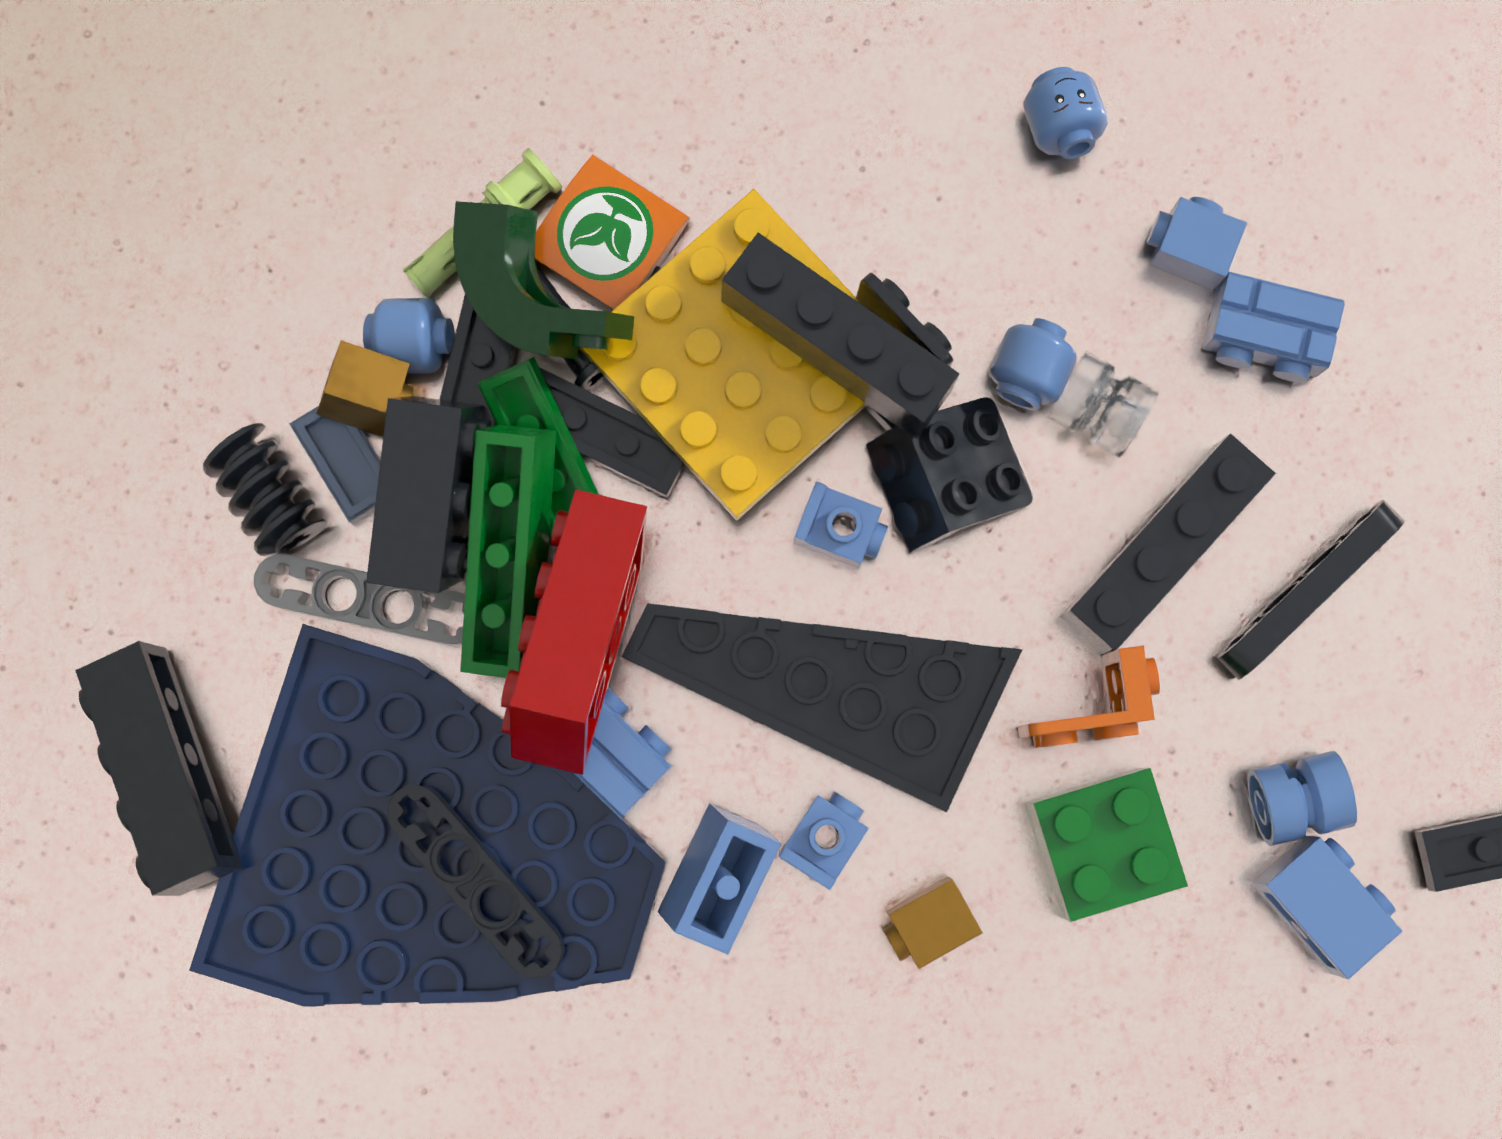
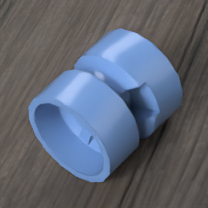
M1335 751L1299 758L1295 769H1291L1284 762L1251 769L1248 772V792L1253 815L1264 841L1269 846L1303 839L1307 829L1310 827L1318 834H1325L1354 827L1357 822V806L1352 782L1345 764Z

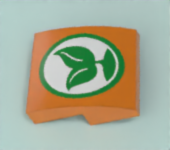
M592 154L565 188L537 229L534 256L535 259L614 310L648 280L656 266L661 267L691 217Z

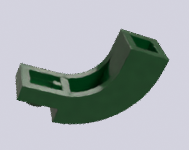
M456 201L453 247L457 273L466 297L474 311L497 336L507 343L533 354L577 359L578 347L608 350L609 338L632 340L634 316L606 311L566 308L547 293L538 277L535 265L537 211L506 204Z

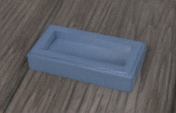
M317 406L289 423L348 522L354 525L375 511L381 458L364 430L317 415Z

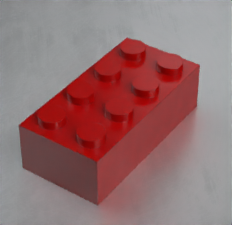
M575 490L569 512L558 511L551 537V545L556 546L552 563H542L536 582L535 598L540 599L536 617L526 615L520 633L518 651L523 652L519 671L509 670L502 692L501 707L506 708L502 733L510 735L511 758L581 775L584 774L643 564L647 506Z

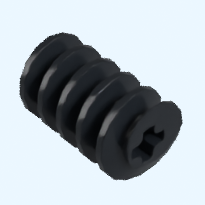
M255 423L242 427L220 442L205 459L203 471L210 478H219L216 482V491L222 497H232L228 505L230 513L235 517H245L241 522L243 533L247 536H258L254 542L256 553L260 556H270L285 553L308 542L327 527L328 522L326 519L309 523L306 521L305 517L315 507L316 503L313 499L298 503L293 501L292 498L302 488L303 483L297 479L282 484L280 478L291 465L288 460L269 464L267 459L277 449L278 445L274 440L256 444L255 439L263 432L266 426L262 423Z

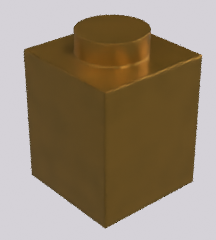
M341 340L316 414L383 436L388 398L409 397L413 394L414 387L404 384L410 363Z
M948 876L886 910L892 924L882 929L899 961L901 962L911 956L918 969L983 933L954 880Z

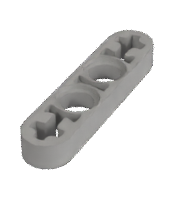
M275 554L267 557L258 565L254 574V587L257 595L265 603L274 607L444 645L462 646L463 627L457 629L455 636L448 635V625L432 619H427V631H421L418 628L426 615L427 595L435 596L430 606L435 610L452 612L456 603H462V613H464L465 594L448 589L441 593L370 584L366 583L367 572L287 554ZM285 566H289L290 576L313 583L312 571H320L312 586V605H304L310 594L299 590L285 589L282 598H277L278 588L270 585L272 574L281 575ZM338 578L350 579L356 588L354 603L343 611L332 610L327 605L325 599V591L328 585ZM396 590L408 592L414 601V611L411 617L402 623L389 622L384 617L382 611L385 597Z

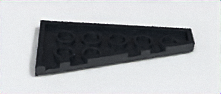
M647 603L621 657L943 812H947L1023 649L969 644L967 642L943 641L902 634L821 624H805L781 621L780 619L740 616Z

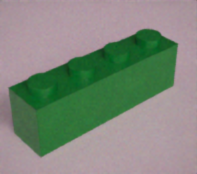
M500 424L475 430L460 672L506 678L510 669L515 671L520 669L523 652L518 651L521 629L526 615L536 617L540 600L535 598L536 582L542 563L548 561L556 430Z

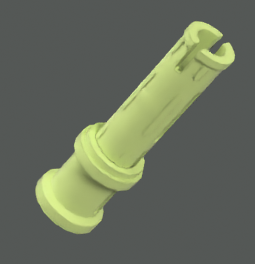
M527 148L522 153V162L498 183L490 181L485 186L486 190L482 192L485 198L479 203L506 204L530 210L550 191L557 194L563 187L537 155ZM454 226L447 230L410 265L402 269L427 298L457 271L453 247Z

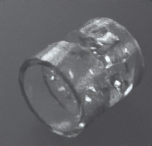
M1086 350L1072 371L1058 401L1053 404L1047 418L1074 433L1087 429L1090 431L1091 443L1120 458L1145 421L1159 391L1131 375L1121 380L1116 378L1115 366Z

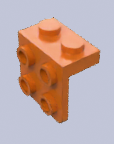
M1144 645L1120 648L1102 655L1110 713L1017 726L1019 738L1033 736L1034 748L1078 743L1077 730L1092 729L1094 740L1139 735L1138 722L1155 720L1151 695H1158L1160 692L1159 674L1155 659H1146Z

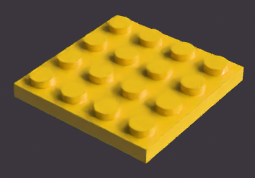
M752 189L612 311V313L634 316L632 340L609 338L608 350L578 347L736 521L867 406L862 400L721 302L722 279L758 232L859 302L853 293L755 189Z

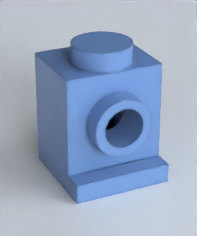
M816 481L795 533L793 544L859 569L864 555L876 559L888 526L878 522L882 508L830 489L827 485ZM840 515L851 517L855 522L854 532L848 536L837 534L832 526L834 519Z
M835 791L828 801L816 795L778 856L825 888L831 890L837 877L869 829L859 822L864 810ZM824 825L835 827L839 834L837 844L830 849L821 848L815 840L817 830Z

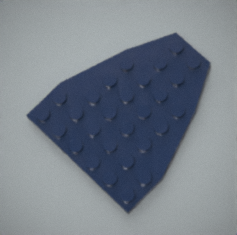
M302 624L233 834L243 868L219 878L189 971L303 1007L331 1004L382 1005L383 1003L419 1002V1004L499 1002L550 991L558 992L576 989L585 985L631 979L667 860L623 818L620 819L573 772L511 758L510 735L502 733L503 719L421 660ZM425 785L432 787L446 800L560 932L564 939L565 952L563 960L556 970L544 978L537 979L523 977L513 970L393 831L388 822L387 808L390 799L396 791L405 786ZM409 797L404 802L408 809L407 815L402 818L405 824L420 823L431 834L430 837L421 840V844L426 850H428L436 837L452 830V825L446 819L439 828H436L429 821L425 812L431 804L426 798L421 801H413ZM451 840L441 849L440 864L449 874L455 876L463 875L472 866L473 853L470 847L463 841ZM491 886L485 889L480 897V910L489 920L503 921L512 912L513 899L510 893L503 887ZM524 911L516 924L499 934L508 943L511 936L517 933L527 947L526 951L521 955L523 960L527 964L539 960L545 966L550 961L545 951L551 945V942L544 935L534 940L527 934L522 926L532 922L533 919Z

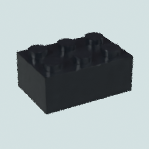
M419 396L388 398L366 583L441 593L464 580V573L467 572L475 430L491 426L490 420L483 419L485 406Z

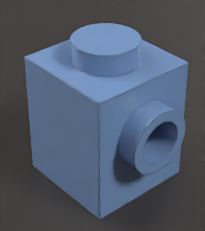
M1180 197L1169 214L1160 210L1147 239V244L1156 247L1149 265L1215 290L1228 274L1247 222L1224 214L1223 208L1209 199L1191 197L1188 200Z

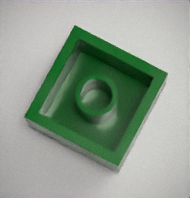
M1136 768L1024 802L1061 918L1073 922L1188 886L1151 768Z

